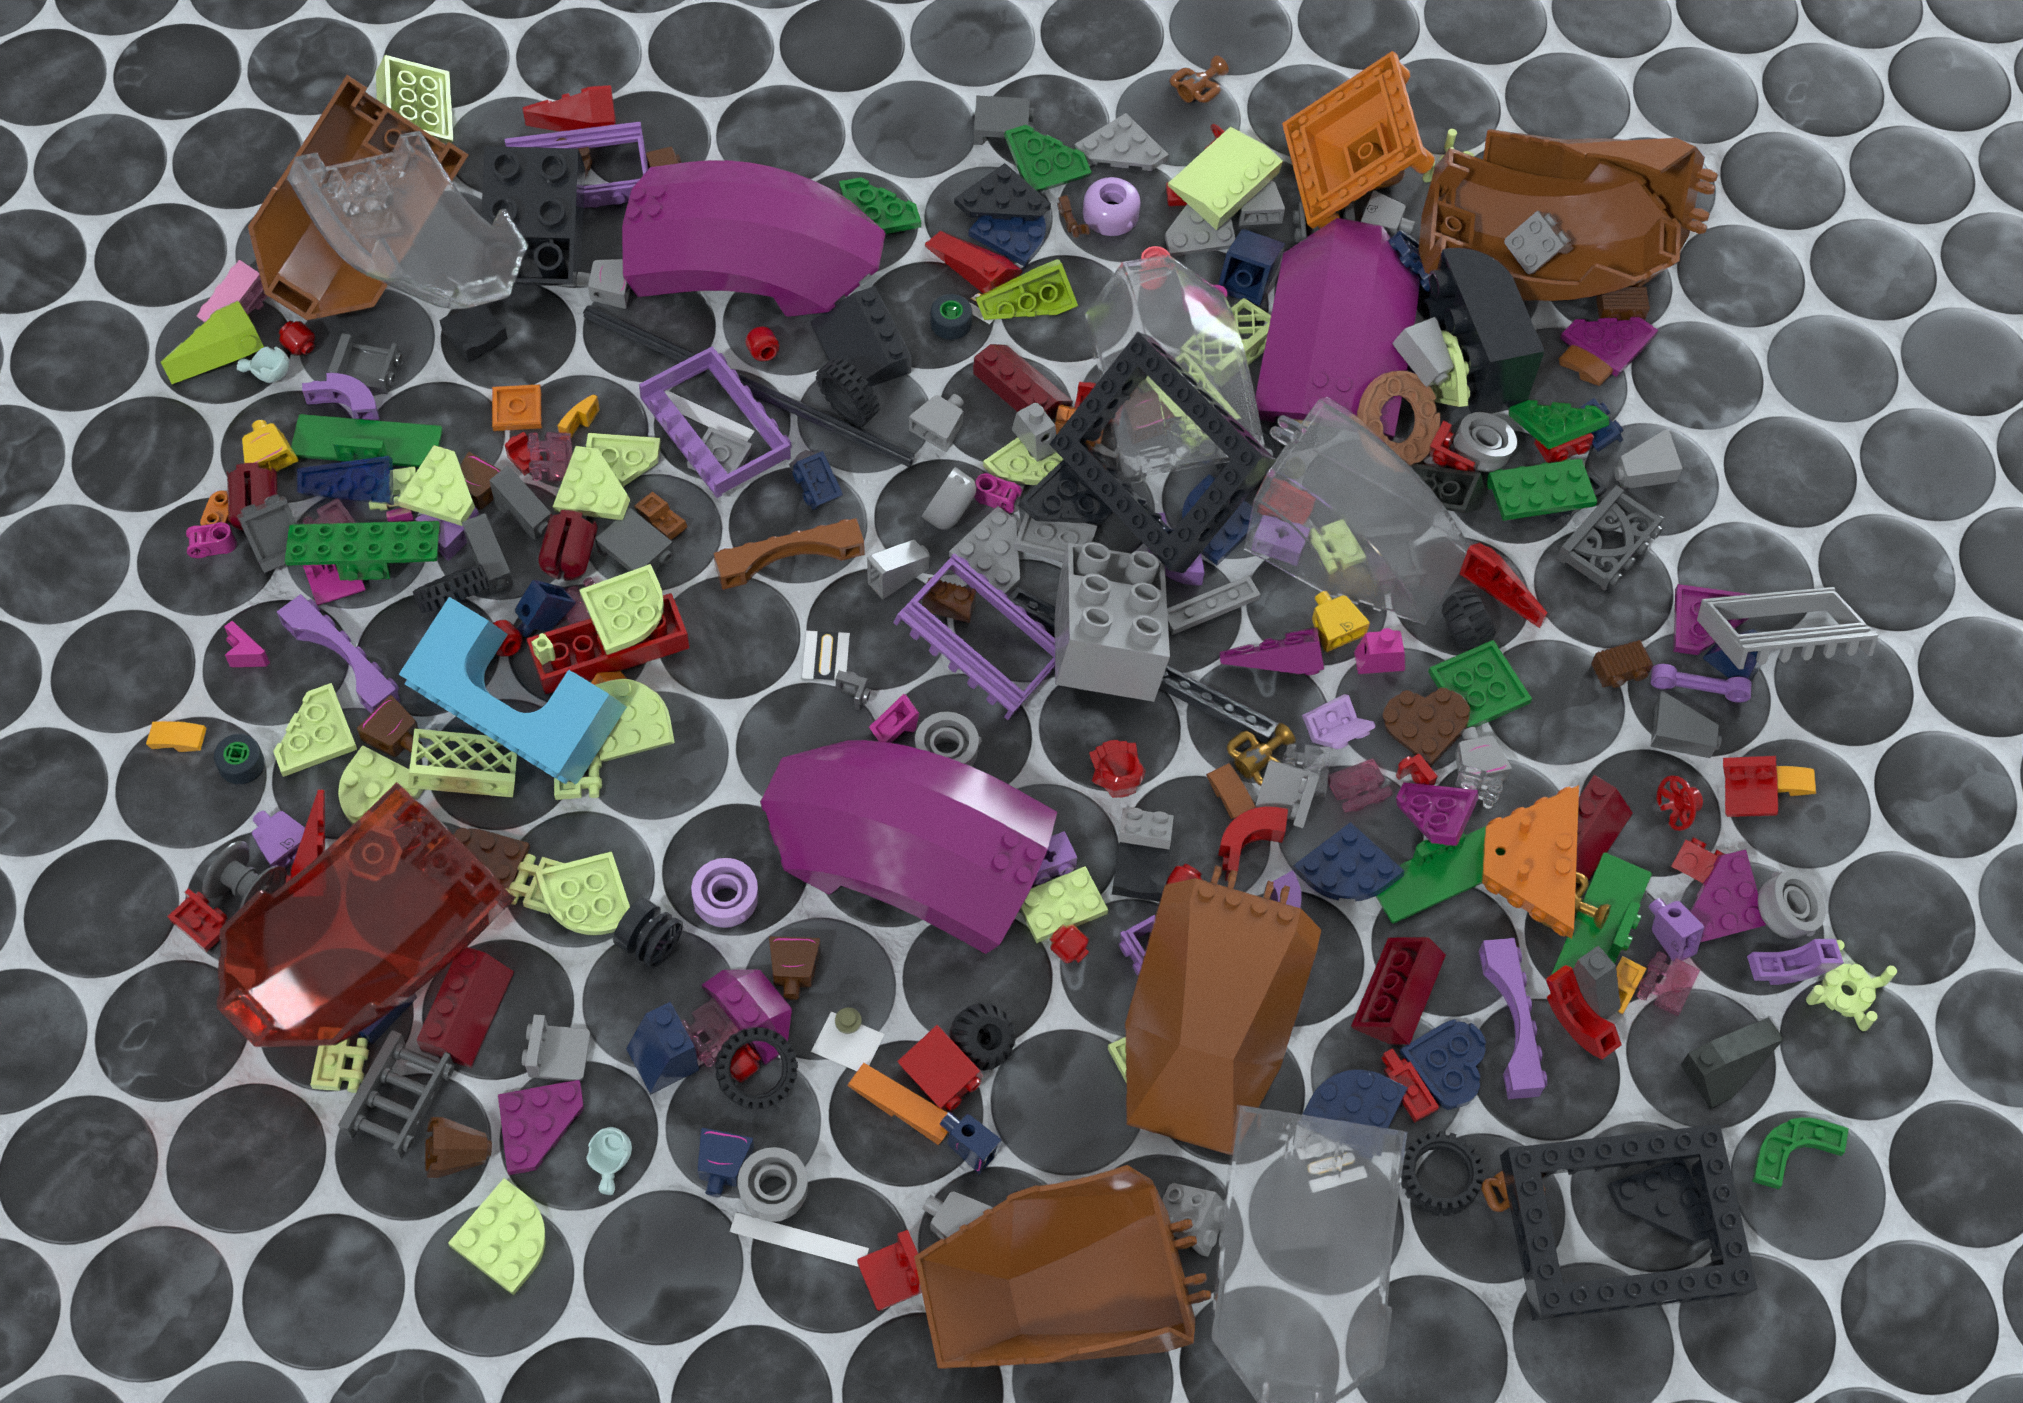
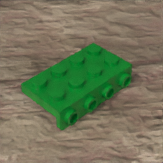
M1566 459L1555 463L1545 462L1540 465L1520 466L1508 470L1498 469L1489 473L1486 483L1487 488L1493 491L1503 521L1595 507L1597 503L1582 459Z

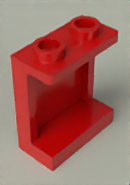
M938 1025L897 1061L934 1103L945 1112L956 1109L962 1102L961 1098L968 1091L970 1093L975 1091L981 1085V1079L984 1077L975 1064Z

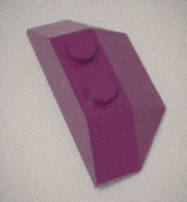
M722 970L702 984V988L737 1031L752 1027H762L779 1033L788 1041L792 1008L761 970ZM749 1042L760 1056L764 1065H767L779 1056L776 1049L766 1042Z

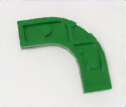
M1795 1118L1775 1127L1760 1145L1752 1182L1779 1190L1782 1187L1786 1161L1789 1154L1795 1149L1802 1147L1816 1148L1842 1156L1845 1153L1849 1128L1816 1118Z

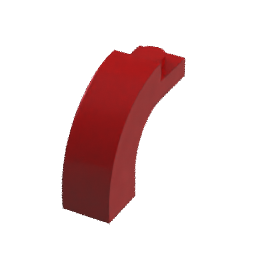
M1280 807L1254 808L1240 814L1229 824L1223 834L1218 856L1223 857L1221 870L1226 871L1225 881L1228 880L1229 873L1232 870L1238 872L1240 852L1246 845L1258 840L1283 842L1288 809Z
M1565 965L1546 978L1551 993L1547 996L1551 1009L1561 1025L1581 1047L1592 1055L1604 1059L1622 1046L1615 1024L1600 1017L1585 1001L1579 989L1573 968Z

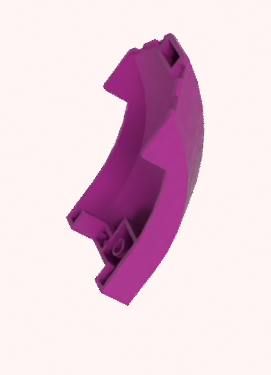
M728 160L695 161L650 167L631 189L622 225L623 277L637 297L691 291L743 292L773 297L784 315L788 317L825 313L835 307L834 303L843 295L847 297L860 286L859 282L868 274L872 276L879 270L886 233L846 197L811 179L782 169Z
M1336 218L1283 253L1251 418L1275 422L1276 416L1358 431L1357 410L1367 386L1384 373L1407 371L1408 363L1392 343L1405 328L1415 324L1420 278L1411 267L1406 268L1400 261L1401 253L1390 245L1388 240L1391 237L1383 226ZM1401 396L1391 397L1381 409L1380 421L1383 424V433L1390 441H1393L1395 436Z
M847 740L782 757L760 800L762 810L766 812L770 824L768 827L774 844L778 846L782 858L780 861L784 871L829 895L840 886L881 900L936 926L985 954L1001 944L1028 896L1048 850L1057 816V811L974 767L929 751L905 745L869 740Z

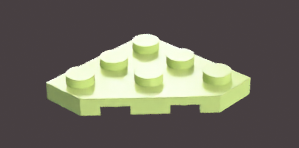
M588 433L586 447L597 448L622 487L658 464L661 446L660 438Z
M1017 437L985 459L983 467L991 475L1016 484L1037 485L1063 458L1055 452L1037 462Z
M435 445L398 499L400 507L460 526L475 509L455 452Z
M576 446L553 504L554 510L556 512L572 510L580 512L584 516L623 520L630 498L597 448Z
M332 683L308 691L305 694L302 706L298 713L293 715L286 728L285 736L281 743L276 745L273 752L283 777L357 750Z

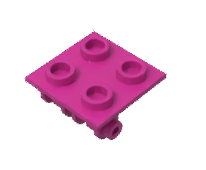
M336 564L303 565L317 606L365 591L362 580H340Z

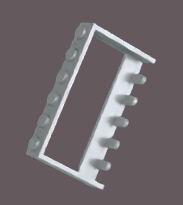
M1834 587L1702 599L1697 621L1738 669L1744 668L1748 652L1758 651L1756 661L1763 665L1768 661L1770 650L1780 649L1779 659L1785 663L1789 661L1793 647H1803L1801 657L1804 660H1809L1812 658L1815 645L1825 644L1823 654L1827 658H1831L1835 654L1837 644L1848 642L1845 652L1849 656L1856 654L1858 646L1868 656H1873L1879 636L1877 632H1872L1870 627L1866 626V623L1840 597ZM1826 610L1839 625L1738 634L1727 620Z

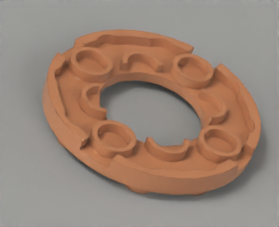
M1408 371L1384 373L1367 386L1361 397L1357 410V425L1360 439L1369 455L1382 465L1388 467H1407L1420 462L1429 454L1430 444L1440 427V413H1437L1434 402L1436 396L1431 387H1425L1416 374ZM1393 396L1405 398L1411 404L1415 414L1413 431L1401 443L1392 442L1384 435L1383 424L1380 421L1383 405Z

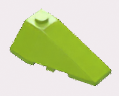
M1058 259L1039 266L975 298L984 320L1022 316L1033 317L1035 315H1057L1078 306L1063 265Z
M237 300L215 310L205 323L198 326L189 338L180 343L160 363L171 384L244 358L259 351L264 346L255 327Z

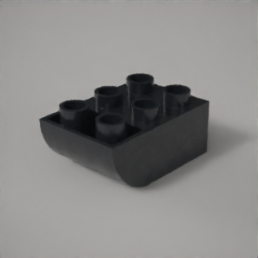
M484 147L478 282L480 284L577 285V274L581 269L585 190V165L578 148Z
M1442 249L1437 270H1432L1429 273L1431 293L1429 298L1423 299L1421 303L1423 320L1426 321L1435 317L1441 331H1447L1457 337L1463 359L1468 363L1469 367L1466 378L1467 386L1470 390V397L1468 399L1470 412L1492 414L1506 411L1509 407L1528 400L1545 352L1512 275L1501 263L1484 253L1471 249Z

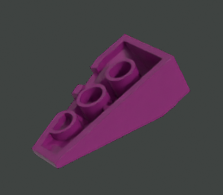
M1317 627L1286 633V638L1279 641L1268 638L1263 640L1264 642L1260 643L1257 647L1247 644L1220 652V662L1226 665L1295 674L1305 673V675H1315L1320 670H1324Z

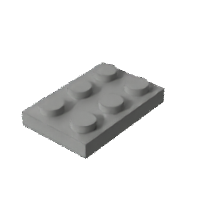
M1025 513L1015 541L1014 550L1063 562L1068 542L1080 545L1093 542L1097 526L1087 523L1035 521Z

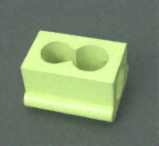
M541 633L537 639L532 641L535 656L544 665L550 660L555 661L556 656L553 644L545 634Z

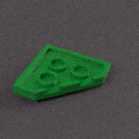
M1028 125L1019 126L1004 133L1020 176L1037 192L1088 177L1092 173L1084 152L1076 148L1075 150L1063 145V142L1047 134L1045 136L1034 131V128Z
M862 177L839 181L841 195L855 204L880 226L886 234L921 227L922 222L915 203L909 200L905 202L897 198L895 193L882 187L878 189L870 185L869 181Z
M1527 400L1508 408L1509 416L1548 450L1609 425V417L1596 406L1586 405L1585 409L1571 408V404L1552 402L1551 406L1538 405L1536 400Z

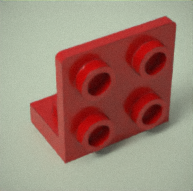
M1443 421L1430 444V457L1433 458L1432 461L1442 467L1448 465L1456 470L1475 472V463L1449 450L1453 443L1452 438L1454 434L1452 433V425Z
M1776 756L1723 758L1725 815L1727 817L1778 815Z
M908 1230L897 1234V1243L857 1259L858 1267L877 1311L922 1293L914 1258L918 1252Z

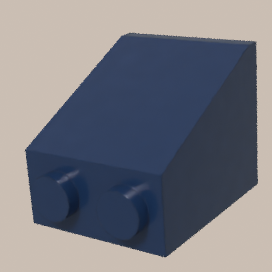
M1242 229L1227 251L1218 285L1223 286L1227 290V295L1241 300L1245 298L1249 302L1260 306L1280 264L1285 243Z
M671 1002L646 1013L626 1050L651 1095L699 1071L695 1046Z

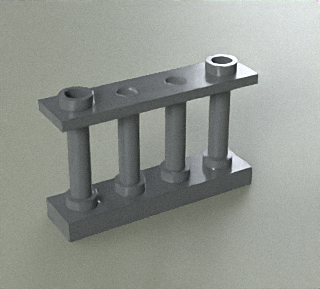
M391 1030L340 1120L338 1127L343 1135L352 1139L357 1131L363 1130L394 1144L392 1149L396 1157L402 1159L405 1152L408 1153L412 1149L415 1142L414 1136L444 1081L449 1080L452 1076L454 1063L450 1054L446 1052L440 1062H437L406 1049V1043L402 1034ZM404 1059L433 1071L434 1073L427 1086L394 1073L392 1067L396 1060ZM389 1082L420 1095L414 1109L412 1110L379 1096L383 1083ZM376 1106L407 1119L401 1133H396L366 1120L369 1108Z

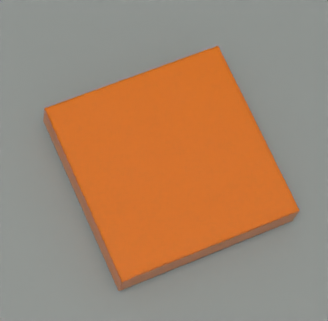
M541 385L492 387L493 431L541 429Z

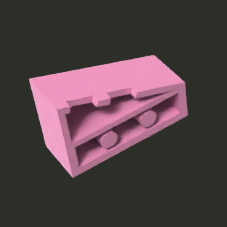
M238 260L231 267L222 283L215 288L213 295L207 303L202 305L197 317L205 323L215 310L237 300L247 315L255 308L261 309L264 306L262 301L268 296L264 294L260 274L241 260Z

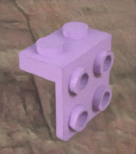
M1346 694L1302 715L1312 743L1334 749L1344 748L1349 744L1348 741L1369 735V731L1376 727L1373 721L1357 718L1350 697Z

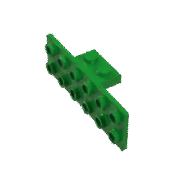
M300 414L291 448L296 457L420 467L434 445L439 447L443 430L441 426Z
M439 521L289 525L285 564L287 566L336 564L340 580L390 579L391 569L389 563L437 561L440 523Z
M1486 826L1467 835L1463 832L1457 846L1431 843L1429 840H1425L1416 846L1413 858L1399 865L1404 870V876L1376 896L1391 923L1399 922L1482 884ZM1498 848L1495 851L1499 856L1506 853L1502 848Z
M1603 853L1583 902L1596 908L1604 904L1611 905L1608 918L1603 928L1600 929L1594 923L1593 917L1578 911L1574 920L1572 939L1567 936L1552 974L1565 965L1574 968L1578 959L1597 946L1615 964L1621 950L1627 951L1633 937L1628 935L1631 928L1635 930L1641 919V915L1637 913L1651 878V872L1608 853Z

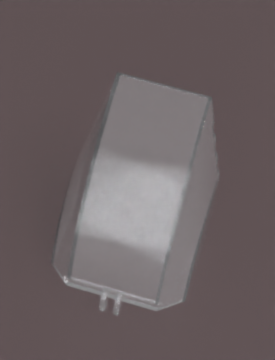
M1331 398L1319 399L1302 424L1286 416H1280L1278 419L1280 427H1272L1270 434L1274 439H1277V441L1286 446L1276 458L1277 461L1267 472L1254 499L1244 550L1321 592L1327 591L1331 597L1337 598V595H1344L1354 604L1359 602L1373 606L1374 610H1389L1395 612L1397 617L1426 625L1458 577L1469 548L1460 528L1430 487L1360 418Z

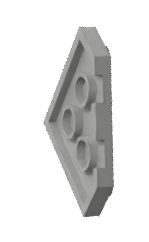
M1127 113L1074 144V150L1076 148L1084 152L1088 164L1097 165V162L1110 163L1111 167L1129 168V166L1142 167V170L1152 171L1168 161L1169 154Z
M1188 204L1165 233L1167 251L1171 257L1229 249L1236 239L1231 218L1219 229L1215 230Z
M997 506L949 551V557L951 558L955 553L958 557L964 558L968 561L970 567L977 573L983 574L992 586L1009 595L1020 584L1018 550H1014L1017 538L1016 519Z

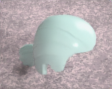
M266 346L261 348L252 360L239 359L237 370L241 372L251 371L258 379L267 383H273L281 380L287 374L289 358L280 348L274 347L275 350Z
M607 1127L598 1131L590 1140L587 1161L593 1170L602 1174V1180L599 1185L600 1193L613 1195L615 1191L614 1173L619 1171L628 1162L632 1146L629 1137L624 1132L614 1127Z

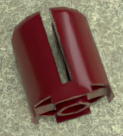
M243 463L236 465V470L230 473L227 471L228 519L234 528L244 532L237 517L238 514H241L242 508L255 504L257 507L264 504L266 498L277 494V471L273 467H271L272 471L265 468H259V463Z
M561 510L560 514L554 516L551 514L538 557L541 570L548 576L558 580L561 579L563 571L565 572L564 581H574L582 578L586 573L598 526L594 521L592 525L589 521L582 518V513L572 510Z

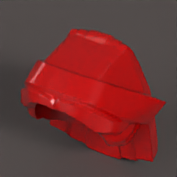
M1110 740L1096 747L1094 751L1089 752L1095 768L1092 782L1104 787L1112 798L1128 797L1136 793L1137 787L1141 784L1146 773L1138 758L1136 743Z

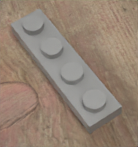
M1248 575L1167 608L1168 628L1172 635L1257 601L1260 599L1261 594Z

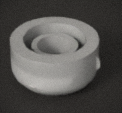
M1475 412L1465 416L1453 438L1455 453L1475 463V470L1481 472H1493L1504 467L1517 445L1515 432L1510 425L1503 419L1484 412Z
M954 467L921 517L938 529L948 530L959 521L976 494L975 481Z
M939 712L927 717L919 725L915 734V748L951 758L971 767L977 759L978 748L982 742L972 722L963 715L954 712ZM949 742L955 744L958 748L952 753H942L936 749V746Z
M1787 870L1781 873L1776 871L1772 874V878L1767 880L1759 890V913L1767 927L1777 935L1787 939H1796L1805 935L1813 936L1816 932L1815 930L1822 926L1826 914L1823 896L1816 884L1802 872Z
M777 1147L765 1148L750 1155L743 1163L738 1175V1190L741 1202L746 1210L752 1214V1218H758L763 1221L777 1222L794 1215L802 1207L808 1192L807 1173L798 1155ZM770 1177H779L786 1181L784 1191L775 1196L764 1194L760 1189V1185L765 1179Z

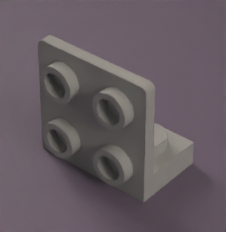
M1269 760L1255 808L1288 809L1287 819L1294 820V826L1303 828L1318 783L1319 774Z

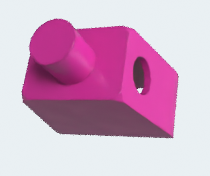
M1384 628L1380 632H1368L1354 651L1358 674L1405 671V652L1401 631L1399 630L1393 631L1390 628Z

